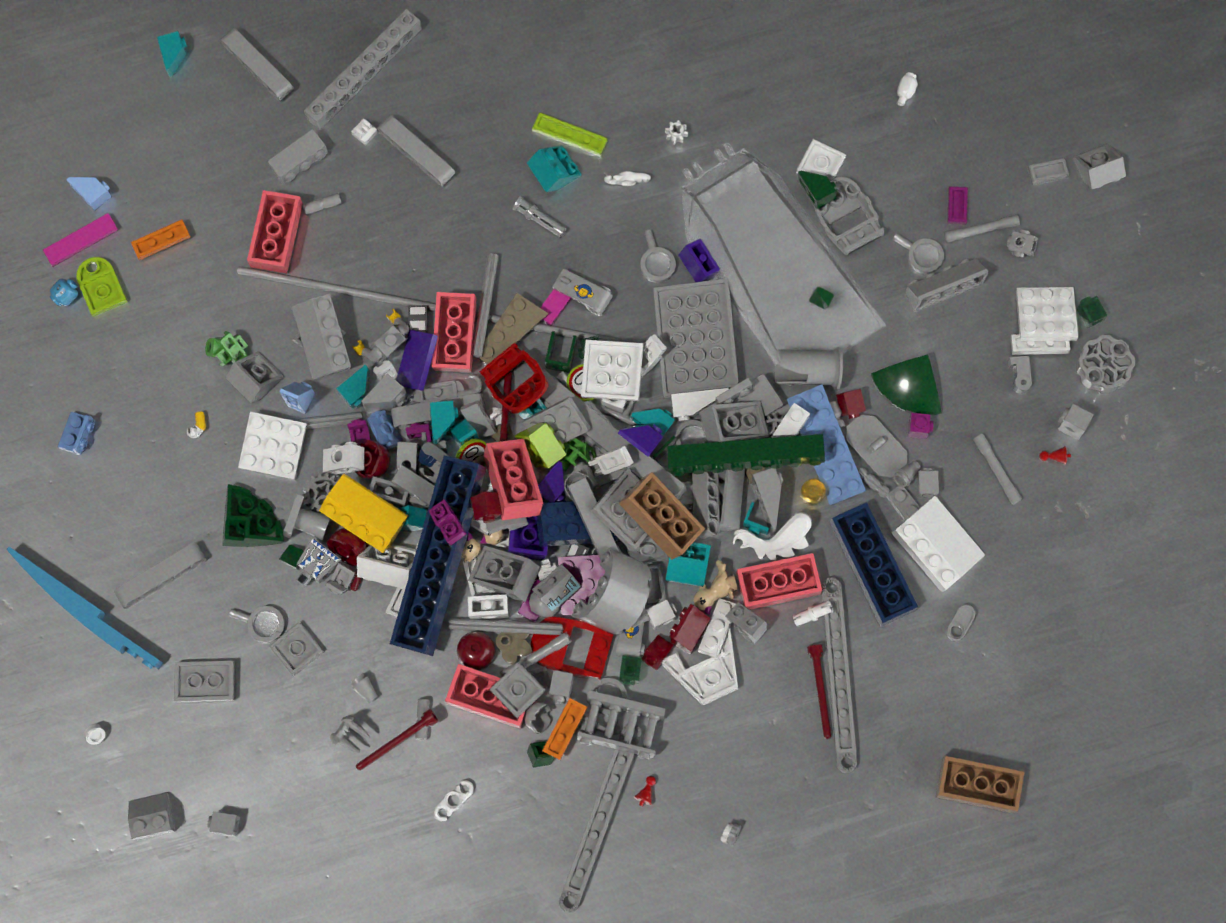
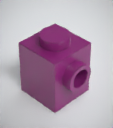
M911 413L908 423V437L927 439L929 432H933V421H930L931 415Z

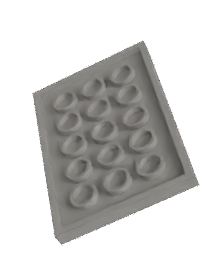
M728 278L653 288L657 334L660 341L667 347L660 360L663 397L671 398V394L721 388L730 389L739 384Z

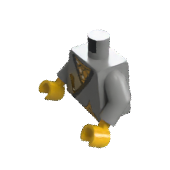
M392 309L393 313L390 316L386 314V317L394 325L377 339L370 348L365 347L361 340L357 341L359 343L358 346H352L357 355H363L373 362L380 361L382 363L407 340L406 335L409 333V327L395 309Z

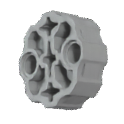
M1100 335L1097 339L1089 340L1081 349L1078 361L1076 362V372L1080 375L1082 384L1088 389H1095L1102 394L1111 393L1113 390L1122 388L1131 378L1132 370L1135 367V357L1129 351V345L1122 339L1117 340L1110 335ZM1093 348L1095 349L1093 353L1087 355L1088 351ZM1114 348H1119L1122 354L1115 353ZM1122 373L1124 374L1121 379L1116 380L1117 376ZM1089 375H1095L1097 381L1090 380Z

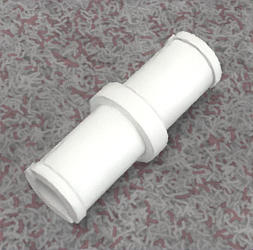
M827 600L815 607L810 606L808 610L793 615V619H796L794 620L796 626L799 627L812 620L817 621L819 617L832 613L833 608H830L832 607L830 601Z

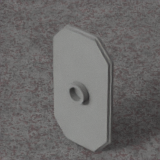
M860 414V417H857L846 426V441L878 476L893 478L895 471L907 465V451L875 416Z

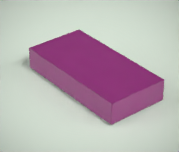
M949 186L947 224H967L968 187Z

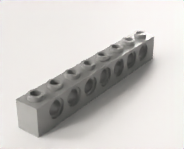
M406 9L304 110L306 118L321 130L422 30L420 20Z

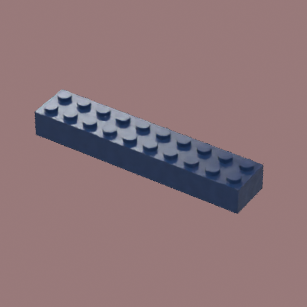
M443 456L428 510L442 500H446L463 526L466 535L450 545L447 543L440 528L435 524L429 511H427L389 644L433 656L474 514L471 497L480 493L486 467L477 463Z

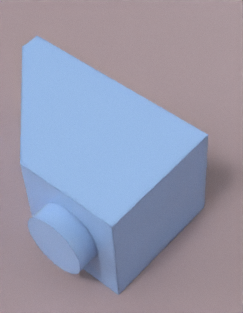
M68 177L66 179L70 186L94 211L112 197L108 192L110 188L103 180L99 182L95 177Z

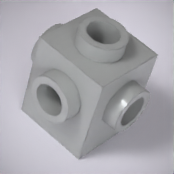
M1019 229V232L1013 231L1012 236L1009 235L1007 240L1008 250L1013 252V256L1024 258V255L1033 257L1038 238L1030 235V232Z

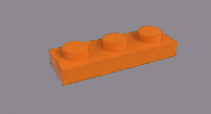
M181 219L134 240L131 244L140 261L191 237L184 221Z
M569 698L542 751L561 760L588 707Z

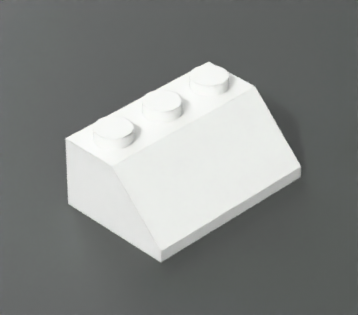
M392 544L391 547L382 553L369 545L357 556V577L405 590L416 549Z

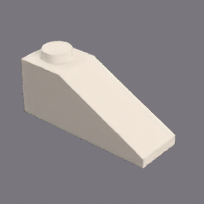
M729 388L671 394L674 418L678 419L679 422L689 421L690 417H695L701 410L715 403V397L729 390Z
M794 403L771 438L797 436L810 417V413Z

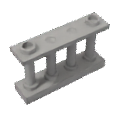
M589 690L587 702L590 703L591 709L585 733L578 732L577 740H581L580 743L591 746L593 743L639 754V758L649 760L650 757L654 758L656 750H652L650 747L656 722L664 720L666 709ZM601 706L609 707V710H611L604 738L592 735L598 710ZM621 710L628 712L630 715L623 742L612 740L617 715ZM640 715L647 716L649 720L642 747L631 745L637 717H640Z

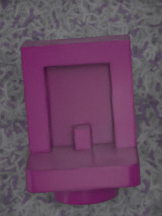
M355 419L347 424L351 442L357 443L358 446L361 443L367 442L366 440H371L366 420Z
M414 423L410 427H406L408 439L421 438L422 432H426L427 442L433 441L432 429H430L429 424L421 425V423Z

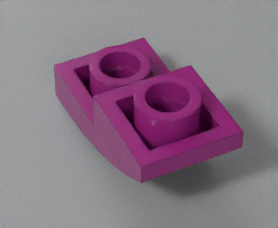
M442 500L428 510L435 524L440 528L447 543L450 545L466 535L463 526L446 500Z

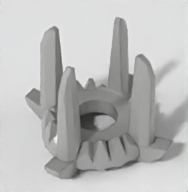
M345 716L341 719L342 723L336 732L331 734V742L335 745L339 743L358 753L360 750L343 738L344 735H347L346 732H349L348 729L354 730L365 738L369 739L370 737L366 731L353 722L354 717Z

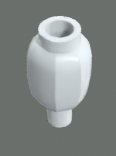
M907 72L899 82L897 88L899 96L897 104L899 106H904L906 100L910 99L915 93L918 83L916 75Z

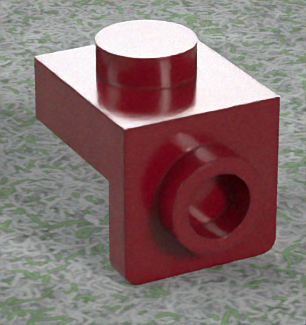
M657 635L646 649L642 661L658 670L674 645L660 635Z

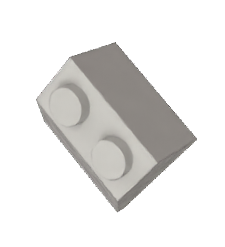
M1108 144L1073 156V160L1084 183L1091 189L1101 188L1105 184L1117 182L1121 178L1126 177L1123 156Z
M255 352L234 362L225 378L250 403H253L268 394L284 376L259 352Z
M387 373L361 402L367 413L381 410L391 412L393 408L405 406L408 396L405 388Z
M168 793L128 802V824L131 839L137 841L175 832Z

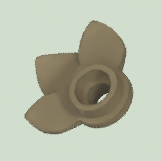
M508 632L498 634L495 640L496 646L502 651V658L507 663L514 664L517 662V656H527L532 653L530 644L525 640L529 634ZM507 638L509 642L502 644V639Z

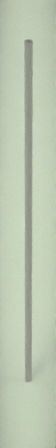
M240 266L237 270V274L404 306L428 305V310L435 311L436 304ZM489 314L488 322L497 323L501 316ZM539 323L532 329L546 333L555 331L556 335L572 338L575 335L577 339L638 343Z

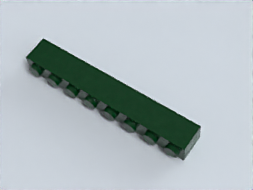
M823 434L667 446L669 473L674 476H682L685 473L699 475L708 471L713 473H721L724 470L738 472L747 468L752 470H760L763 467L778 469L787 465L791 467H799L802 464L817 466L825 463Z

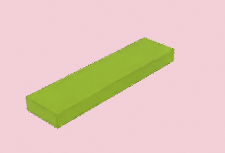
M540 112L532 127V131L600 157L608 141L606 137Z

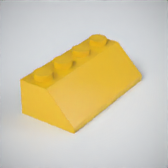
M345 473L328 493L319 509L321 513L382 553L392 546L408 517L407 514Z

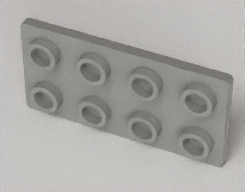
M762 374L752 381L747 378L715 397V403L711 405L760 401L763 415L766 417L768 414L781 408L783 403L765 375Z

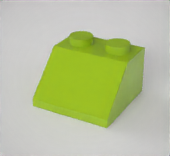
M538 423L515 435L517 439H524L530 460L535 467L550 468L566 456L564 445L553 435L554 430L549 424Z

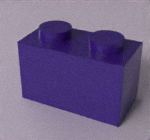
M701 238L686 245L678 254L695 282L709 281L720 271L719 266Z

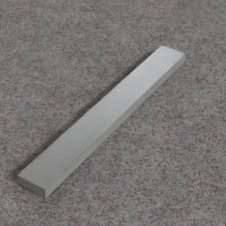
M586 477L568 485L567 488L600 560L608 547L619 552L609 528L591 512L597 501ZM645 607L631 628L650 620Z

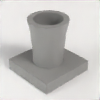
M297 494L284 528L283 536L291 538L295 528L323 540L330 518L324 514L301 508L304 496Z

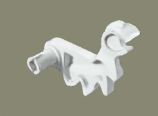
M797 512L770 539H763L757 537L751 531L739 529L734 532L733 544H735L737 539H741L743 544L740 548L752 547L759 559H763L766 554L772 562L778 561L777 555L787 559L797 557L793 548L804 549L808 547L809 542L805 535L811 528L812 520L807 513Z

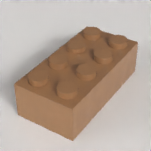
M653 472L642 477L619 502L621 507L671 560L681 556L705 530Z
M945 756L942 758L936 798L1016 813L1019 808L1024 772Z

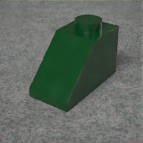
M802 170L798 172V182L816 210L836 200L837 187L833 181L830 182L827 176Z

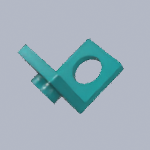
M751 502L743 522V527L748 528V531L759 535V533L767 535L768 527L748 520L754 507V502Z

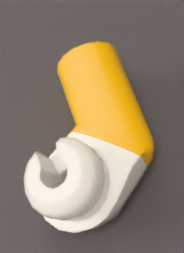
M202 411L195 413L196 424L187 429V435L191 438H198L206 429L205 415Z

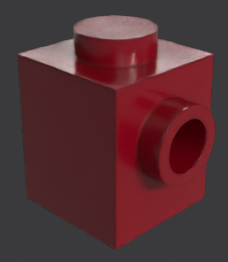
M861 389L836 394L842 411L841 417L848 416L849 419L860 417V412L866 411Z
M482 492L471 497L475 520L491 523L495 521V518L502 515L498 492Z

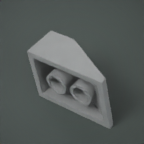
M760 401L711 405L700 413L708 443L769 438Z
M770 468L753 474L751 484L766 525L769 528L770 536H773L777 526L783 478L780 471L777 472L776 469Z
M483 545L468 581L499 594H507L510 598L526 602L540 566L528 558Z

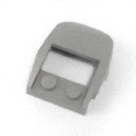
M837 177L830 180V182L833 181L838 190L836 192V200L817 210L814 207V210L828 238L847 256L851 251L879 236L882 237L885 230L880 228L878 223L879 217L871 205V200L860 191L861 188L849 178ZM861 208L868 220L836 236L830 224Z

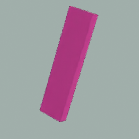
M109 213L48 246L43 251L50 264L54 267L118 231V228Z

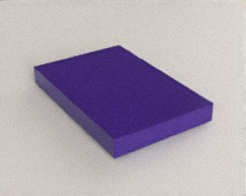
M409 330L396 381L403 387L420 391L424 390L438 338L437 335Z

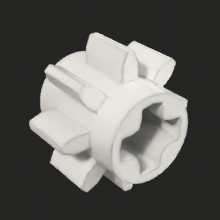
M680 120L675 123L670 122V128H665V133L668 134L666 140L671 139L673 145L676 142L683 143V137H688V132L685 131L686 124L682 126Z
M549 559L540 561L541 566L538 571L540 581L557 568L555 562L550 563Z

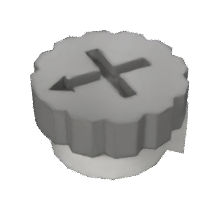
M729 822L723 832L721 841L734 845L740 833L741 825Z

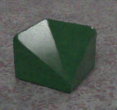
M818 286L813 290L809 302L822 309H827L832 302L834 294Z
M289 545L279 560L298 570L297 562L304 550Z
M547 741L529 744L527 754L533 768L552 764L554 757L542 751Z

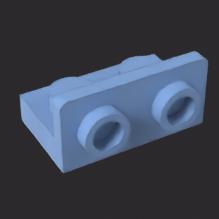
M70 412L58 448L81 455L82 450H85L87 447L88 434L93 431L94 419L87 414L84 416Z

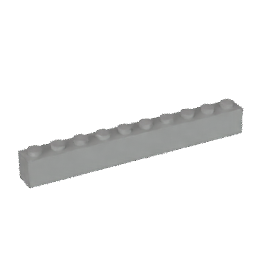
M541 369L549 383L547 391L539 398L546 408L570 396L591 427L589 431L582 434L586 437L585 441L593 447L595 445L598 447L600 454L625 446L634 463L622 469H629L639 480L653 472L678 500L686 492V487L682 482L650 456H646L618 434L619 431L544 369Z

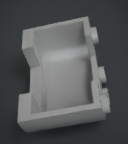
M608 547L607 551L602 555L599 564L606 572L599 579L598 586L594 594L589 597L588 604L585 600L580 599L573 609L572 616L614 635H620L623 629L628 630L633 626L645 607L650 588L647 585L648 581L651 580V572L647 564Z

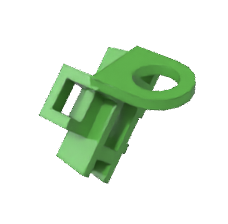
M225 331V335L221 339L209 338L206 342V355L208 357H218L221 361L219 363L220 366H225L230 361L234 363L248 356L244 351L248 345L239 334L233 337L230 332Z
M573 438L563 443L566 456L559 461L566 472L571 464L577 465L574 461L578 456L588 462L591 460L589 452H591L593 458L597 457V455L587 442L583 443L577 438Z

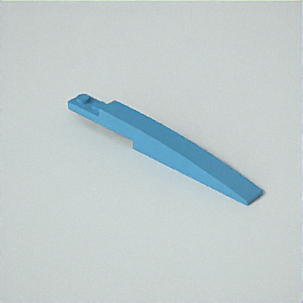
M11 547L7 548V551L57 603L99 638L122 654L126 651L134 658L140 656L144 659L142 663L150 669L153 666L157 669L161 667L163 663L103 622L102 618L106 613Z

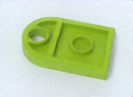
M92 257L80 264L76 278L93 317L128 302L114 268L106 259ZM97 264V269L94 272H89V265Z

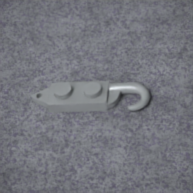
M468 375V378L474 379L477 382V386L474 389L464 390L461 382L452 380L425 385L423 391L416 390L407 399L416 403H424L477 394L481 392L483 382L476 375Z

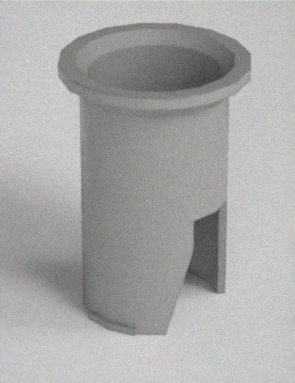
M835 347L833 351L778 349L780 365L774 366L776 384L831 385L837 391L840 389L843 375V355L840 347Z

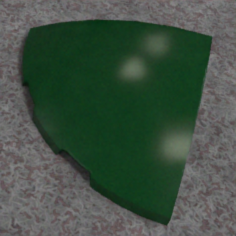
M928 354L871 373L872 380L881 395H885L895 407L918 414L938 415L942 413Z
M228 484L222 546L254 547L283 543V529L280 520H277L273 514V508L264 499L260 500L252 495L250 490Z

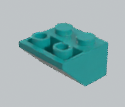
M562 145L539 149L527 162V165L545 192L557 191L582 175L578 166L572 161L567 150Z
M693 542L681 556L672 560L669 557L665 581L703 587L711 545Z

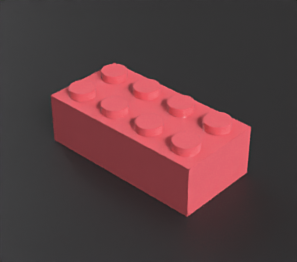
M263 190L247 258L251 268L287 274L303 206L300 196Z
M437 292L434 335H437L438 338L432 357V368L434 371L472 373V349L477 303L475 294Z
M524 439L486 443L484 460L493 491L498 492L502 511L501 519L509 520L539 516L543 500Z
M813 553L737 569L736 572L743 606L749 610L818 596L822 593Z
M458 664L445 700L448 705L519 729L522 728L526 713L525 711L516 718L489 690L501 678Z

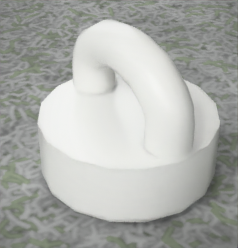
M497 407L490 408L486 414L493 425L498 427L501 425L502 410Z
M95 723L85 730L84 737L89 744L96 745L104 740L105 731L98 723Z

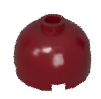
M366 440L367 442L358 445L364 447V470L356 471V474L367 479H373V476L379 478L389 469L391 462L390 453L379 442Z
M345 528L337 530L327 541L329 550L334 554L337 553L342 556L340 559L352 566L357 565V556L367 548L364 540Z
M473 631L460 639L456 652L458 660L463 666L480 671L486 669L493 662L496 649L494 642L488 635L483 632Z

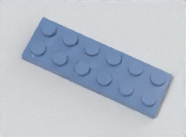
M821 384L788 398L787 401L790 408L795 403L810 413V417L800 430L801 436L823 434L825 463L814 467L830 506L865 492V486L823 385Z

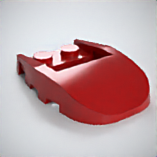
M516 343L509 346L479 371L486 379L484 382L494 399L514 414L520 413L531 406L547 391L549 386L537 361L530 357L526 351H521ZM524 360L533 370L534 374L505 397L495 383Z
M549 617L539 622L562 624L563 633L566 632L570 637L573 627L591 631L594 634L583 669L563 664L568 645L558 651H554L536 663L547 669L572 673L573 676L579 678L595 677L597 680L602 678L613 634L586 622L568 618ZM533 634L530 643L532 653L560 635Z

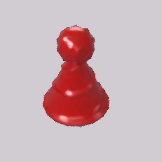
M1066 446L1050 454L1046 451H1042L1039 454V458L1042 461L1050 458L1064 465L1067 463V457H1071V454H1067Z
M653 776L646 778L647 785L634 796L636 800L640 801L639 806L641 807L644 803L652 805L651 786L656 784V778Z

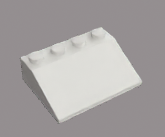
M936 496L931 498L891 532L941 592L947 590L985 556L983 551Z

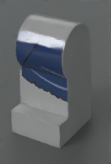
M1029 356L1010 357L1007 363L1008 368H1013L1015 381L1013 382V389L1018 394H1024L1032 385Z
M425 443L418 454V461L423 465H427L434 472L433 477L437 479L443 456L448 455L436 445Z

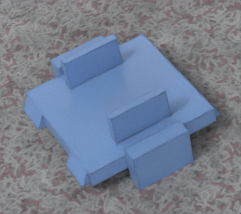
M385 410L375 411L367 418L377 442L384 445L387 449L395 448L398 442L403 441L401 434L393 427L392 415H386Z

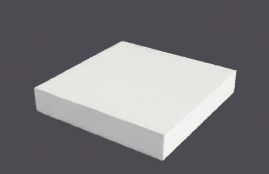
M813 139L796 172L798 173L802 170L827 176L829 180H832L836 177L846 158V154Z

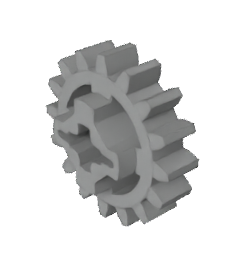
M319 472L317 478L311 475L312 481L306 480L307 487H302L303 492L306 493L302 495L306 500L305 505L310 506L311 511L317 509V513H321L319 511L328 493L337 483L336 476L333 475L329 478V473L327 472L324 476ZM311 490L314 492L315 495L313 497V501L311 499ZM321 491H322V492H325V491H326L327 494H326V495H320L319 493H320Z

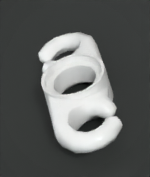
M630 171L621 172L619 175H614L613 178L611 175L604 177L606 183L622 186H632L636 182L640 183L642 180L645 183L651 180L648 174Z
M462 780L460 782L461 785L468 786V792L463 793L461 786L457 785L453 791L447 793L436 805L434 816L438 821L447 820L446 816L439 815L441 808L446 809L447 816H451L452 812L459 809L473 794L474 787L470 781ZM451 795L459 797L458 805H449L448 799Z

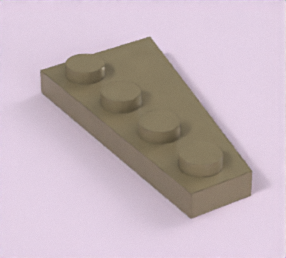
M516 293L486 338L482 357L478 359L489 364L513 343H518L548 313Z

